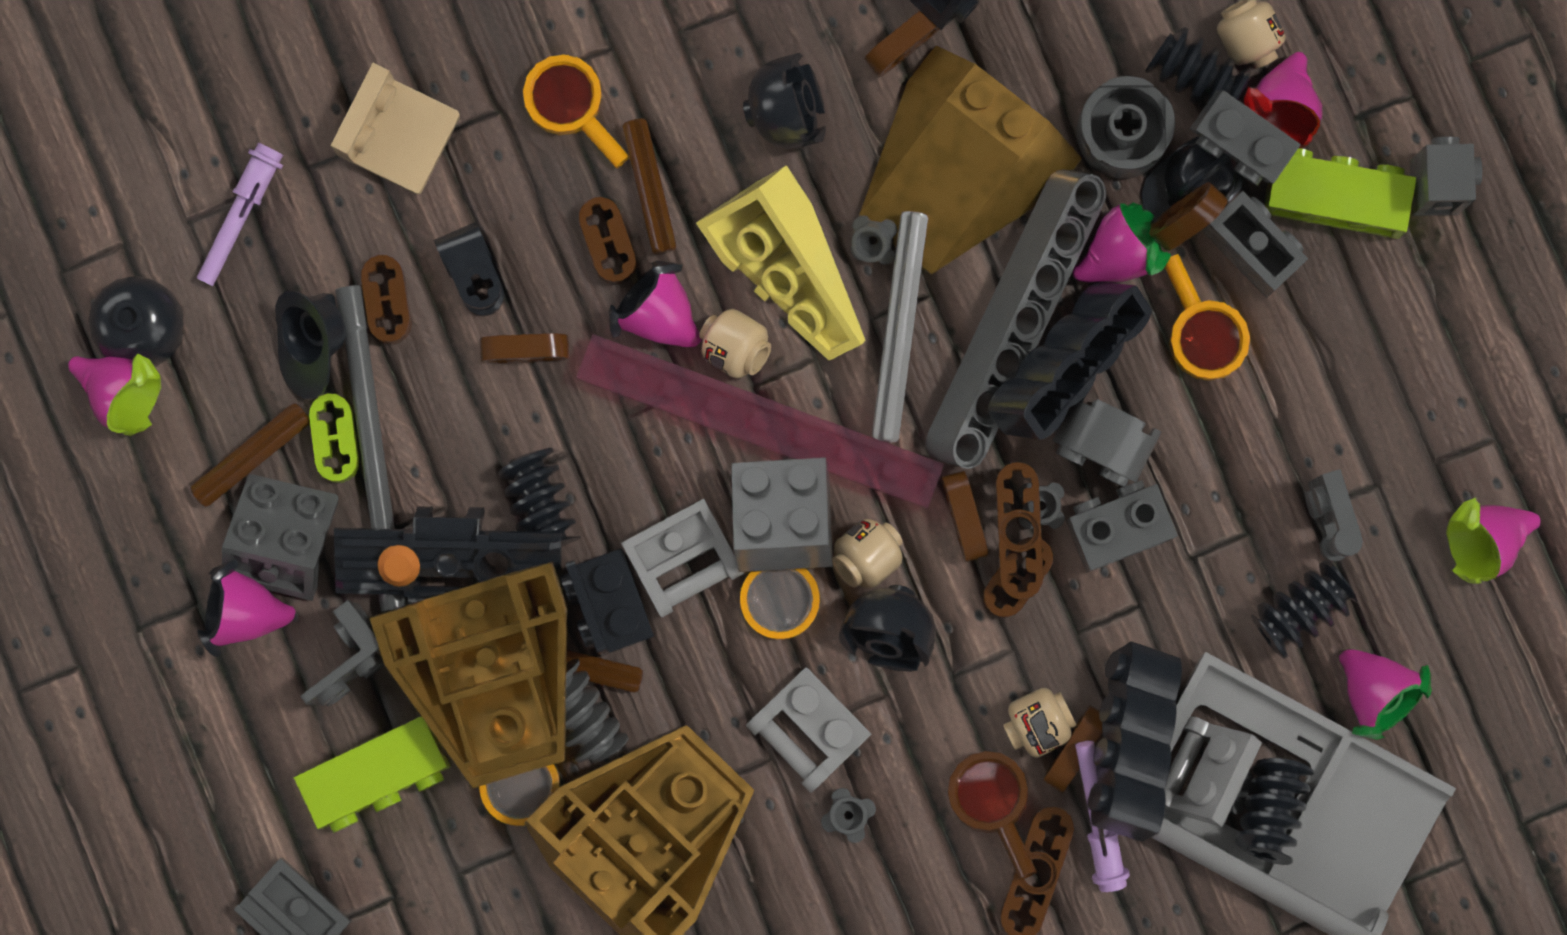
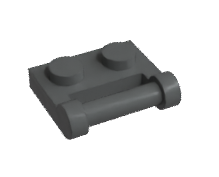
M1341 469L1322 474L1308 482L1310 491L1305 492L1306 504L1312 519L1319 518L1325 536L1319 546L1322 557L1327 561L1337 562L1347 556L1358 553L1363 544L1362 535Z

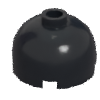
M801 53L777 58L764 64L754 74L748 90V99L743 102L744 116L750 127L756 126L760 135L772 145L785 149L801 148L823 142L826 134V126L817 128L816 113H825L820 87L810 64L800 66L798 61L803 57Z
M139 276L117 279L102 288L92 302L88 319L91 338L104 357L133 359L137 354H140L150 359L154 367H157L172 357L183 338V309L175 295L156 280Z
M890 585L888 588L864 592L849 607L841 625L839 641L854 656L857 648L873 654L869 657L868 663L894 671H917L920 662H923L925 667L929 664L936 636L933 615L925 604L915 597L914 591L908 587Z

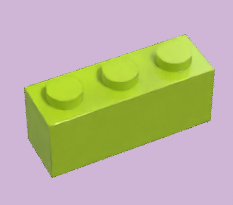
M1298 148L1274 184L1267 183L1264 206L1272 216L1400 239L1408 229L1417 177L1404 175L1405 169L1393 165H1377L1376 170L1358 167L1359 161L1350 157L1332 156L1331 161L1313 158L1312 151Z
M422 716L293 778L317 829H324L330 826L332 832L336 833L357 823L359 820L355 813L373 805L375 812H380L402 801L399 792L413 785H416L418 791L421 792L444 781L445 779L441 772L451 768L437 737Z

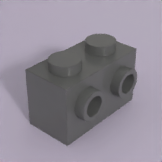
M1216 90L1190 128L1191 131L1200 136L1195 142L1198 146L1218 159L1222 153L1226 154L1238 163L1234 170L1255 185H1258L1261 180L1274 184L1301 145L1224 90Z
M1459 137L1431 139V145L1423 147L1409 161L1410 176L1417 177L1411 206L1412 216L1459 215L1476 200V185H1480L1482 181V161L1480 157H1474V144H1460Z
M1242 191L1202 232L1267 299L1308 258L1302 253L1304 248L1300 242L1288 231L1284 230L1282 232L1270 220L1271 214L1258 199L1255 197L1249 198Z
M1143 480L1116 490L1119 499L1102 505L1099 497L1073 507L1075 516L1066 520V524L1086 573L1178 537L1158 484L1145 488Z

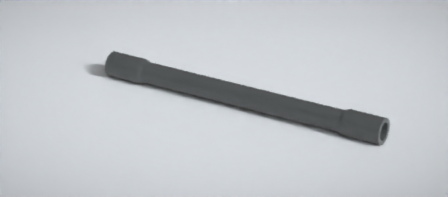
M361 285L341 287L335 289L338 310L346 326L345 346L371 528L395 529L368 342V321L363 289ZM378 594L381 613L408 605L407 597L404 595Z

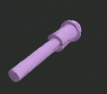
M258 143L255 150L249 149L248 154L252 156L236 188L232 191L237 194V197L196 277L211 286L214 285L254 203L260 206L261 199L276 169L281 170L283 167L280 164L283 155L263 144Z
M1083 741L1075 745L1087 807L1090 790L1098 782L1097 766L1093 761L1094 741ZM1088 808L1089 817H1090V822H1091V810ZM1091 824L1092 832L1087 837L1090 842L1096 872L1092 875V881L1098 885L1101 892L1121 890L1127 886L1126 879L1130 876L1128 868L1123 867L1118 834L1103 829L1105 848L1101 829Z

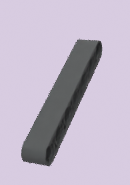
M1062 169L1051 174L930 427L926 438V448L929 455L935 460L971 469L981 464L999 428L987 411L989 403L1000 386L1008 380L1016 378L1023 360L1037 348L1104 205L1106 188L1098 176Z

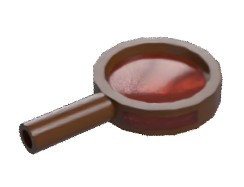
M984 751L972 754L957 765L950 777L948 796L951 808L961 823L972 830L984 833L997 832L1019 879L1029 878L1036 874L1037 871L1014 825L1027 807L1029 790L1025 775L1014 760L1002 753Z

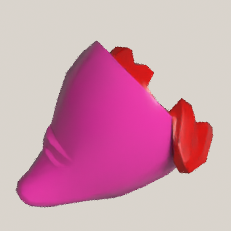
M1293 53L1263 77L1256 88L1248 87L1244 97L1245 106L1300 143L1299 148H1304L1311 143L1321 124L1322 103L1307 74V57L1304 53Z

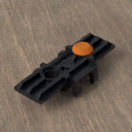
M433 506L417 507L413 520V529L335 528L336 593L401 594L408 597V605L466 587L421 586V577L477 578L479 582L551 562H553L562 591V581L560 578L562 576L561 532L483 531L484 507H469L466 516L454 518L433 517ZM495 552L503 555L508 562V570L504 574H496V567L489 564L485 556L486 554Z

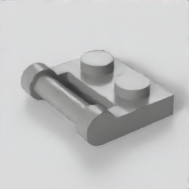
M705 499L621 543L661 618L674 612L673 606L723 579L730 577L733 580L744 574V572H739L735 555ZM713 548L716 550L720 558L719 561L662 590L657 581L658 577Z
M807 667L745 725L755 736L759 733L804 779L801 784L810 793L872 735ZM783 710L827 756L819 766L772 720L780 711Z
M1190 716L1184 727V731L1187 734L1172 763L1164 788L1166 794L1165 811L1223 827L1262 742L1252 734L1210 724L1200 718ZM1208 742L1184 796H1179L1203 743Z

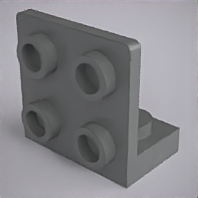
M249 475L222 545V564L236 559L238 567L235 571L254 579L267 590L313 601L318 587L319 558L338 506V495L262 476Z
M347 600L335 609L333 613L340 621L334 625V628L350 649L358 650L360 648L361 650L303 693L300 697L305 704L315 706L327 705V707H330L351 691L347 684L358 675L359 677L364 676L367 679L385 666L370 618L360 604Z

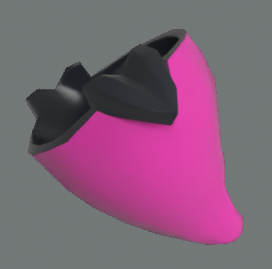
M658 260L650 263L653 265L652 269L646 272L632 286L617 309L613 304L610 306L608 312L609 329L613 338L619 337L621 331L624 330L657 343L680 347H695L702 341L699 337L700 332L692 318L691 304L687 294L675 275L681 272L682 264Z
M236 559L213 568L208 574L211 575L212 583L207 600L205 631L198 629L197 634L205 649L216 658L221 654L220 646L264 636L292 622L296 613L293 606L287 605L275 598L263 585L252 578L236 572L235 569L238 567Z

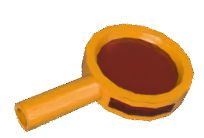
M565 54L549 56L533 67L526 77L523 88L525 108L533 122L544 131L557 135L575 134L582 130L616 169L622 166L630 156L595 118L600 110L602 93L600 81L592 67L580 58Z
M1179 254L1171 256L1164 268L1185 309L1171 328L1169 345L1172 357L1182 371L1195 379L1212 381L1225 378L1241 366L1248 354L1250 335L1247 323L1236 309L1224 302L1211 300L1201 302Z

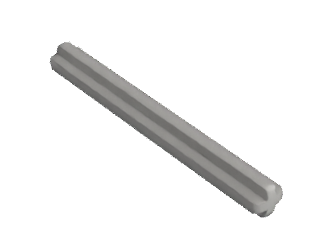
M906 211L902 212L900 216L872 429V438L877 441L897 442L900 434L928 222L927 215L920 212Z

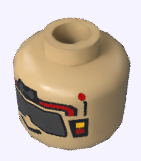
M1241 0L1221 12L1223 19L1217 25V33L1229 57L1235 60L1234 64L1244 65L1250 63L1253 69H1258L1278 58L1275 50L1284 43L1286 36L1272 6L1268 2Z
M735 309L726 310L718 317L716 315L710 316L700 331L699 337L703 340L701 352L704 360L734 378H742L747 374H756L763 367L771 352V343L768 342V333L765 326Z
M872 519L861 520L836 540L834 545L835 556L832 558L833 566L848 585L852 587L861 586L867 589L874 588L901 566L903 557L899 546L903 543L902 538L897 530L887 522L881 525Z
M1045 687L1011 702L1008 707L1011 721L1003 724L1014 749L1017 750L1024 746L1027 753L1035 758L1066 745L1072 736L1071 728L1077 726L1061 692L1054 695L1050 689Z

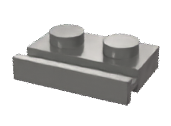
M280 858L244 900L234 909L261 935H340L352 922L349 917L284 858Z

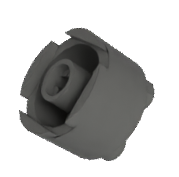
M1121 76L1110 79L1089 96L1081 111L1076 129L1079 149L1088 166L1104 175L1122 179L1142 175L1155 167L1172 141L1175 130V115L1172 105L1166 96L1164 97L1146 79L1134 76ZM1121 119L1127 120L1128 127L1136 128L1130 136H1124L1122 130L1116 129Z
M1084 397L1077 404L1070 406L1052 440L1059 444L1056 454L1080 466H1083L1085 460L1088 459L1101 466L1098 475L1122 487L1126 486L1128 480L1137 483L1162 432L1152 428L1149 435L1143 433L1142 430L1146 424L1145 422L1099 399L1097 401L1094 400L1092 405L1089 406L1083 403Z

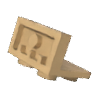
M372 63L331 147L337 156L419 195L425 188L460 118V114L457 110L394 80L390 70Z

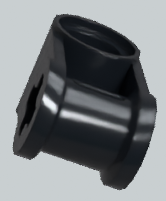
M477 222L433 240L450 278H453L468 310L475 315L484 317L497 312L504 302V290L491 262L493 258ZM478 283H483L486 288H489L487 290L489 298L480 301L479 297L475 295L476 289L474 286Z

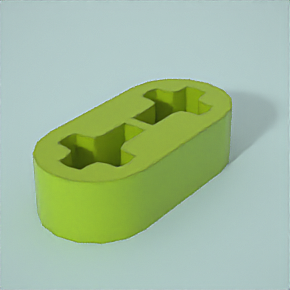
M327 393L319 396L313 402L309 413L315 465L317 471L326 480L333 483H344L352 479L359 469L360 459L354 413L351 405L343 397ZM334 403L337 410L344 411V417L336 420V435L330 434V426L326 421L319 420V414L327 412V404ZM332 442H338L340 453L343 456L350 457V463L342 466V473L335 474L332 467L325 466V460L333 456Z

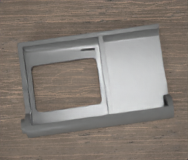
M1205 652L1196 664L1176 701L1177 714L1174 734L1170 743L1171 751L1194 709L1204 705L1306 760L1314 775L1307 776L1304 783L1309 785L1311 789L1308 794H1297L1296 799L1306 804V810L1290 813V816L1301 821L1302 826L1300 829L1286 830V834L1295 838L1298 843L1296 847H1282L1281 852L1293 858V863L1291 865H1279L1251 856L1236 844L1235 838L1240 831L1225 823L1223 827L1168 811L1164 813L1160 832L1151 838L1328 935H1381L1388 921L1389 914L1387 910L1441 810L1448 799L1452 797L1456 788L1367 739L1352 734V731Z

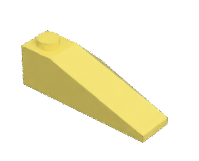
M787 165L755 182L696 222L721 262L732 272L739 269L757 286L754 292L761 299L766 301L770 298L788 314V323L826 359L830 361L862 345L866 341L813 205Z

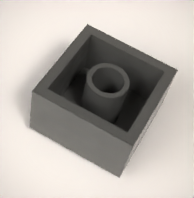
M826 457L731 463L733 541L739 572L833 567L830 481Z

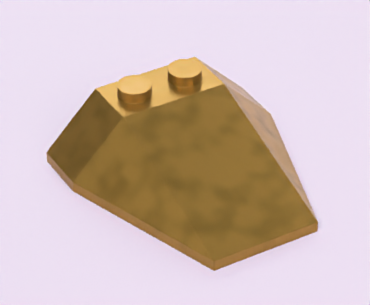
M936 45L906 84L859 216L865 215L871 221L882 222L886 219L892 220L899 231L902 212L913 211L927 215L928 222L921 268L932 275L1032 210L1051 174L1062 169L1073 171L1082 157L1050 121L975 63ZM898 232L893 237L894 247L897 246Z
M553 562L508 573L370 618L384 665L472 788L565 760L567 607Z
M685 725L559 787L524 824L548 866L618 934L683 935L698 918L754 793V789L693 730Z

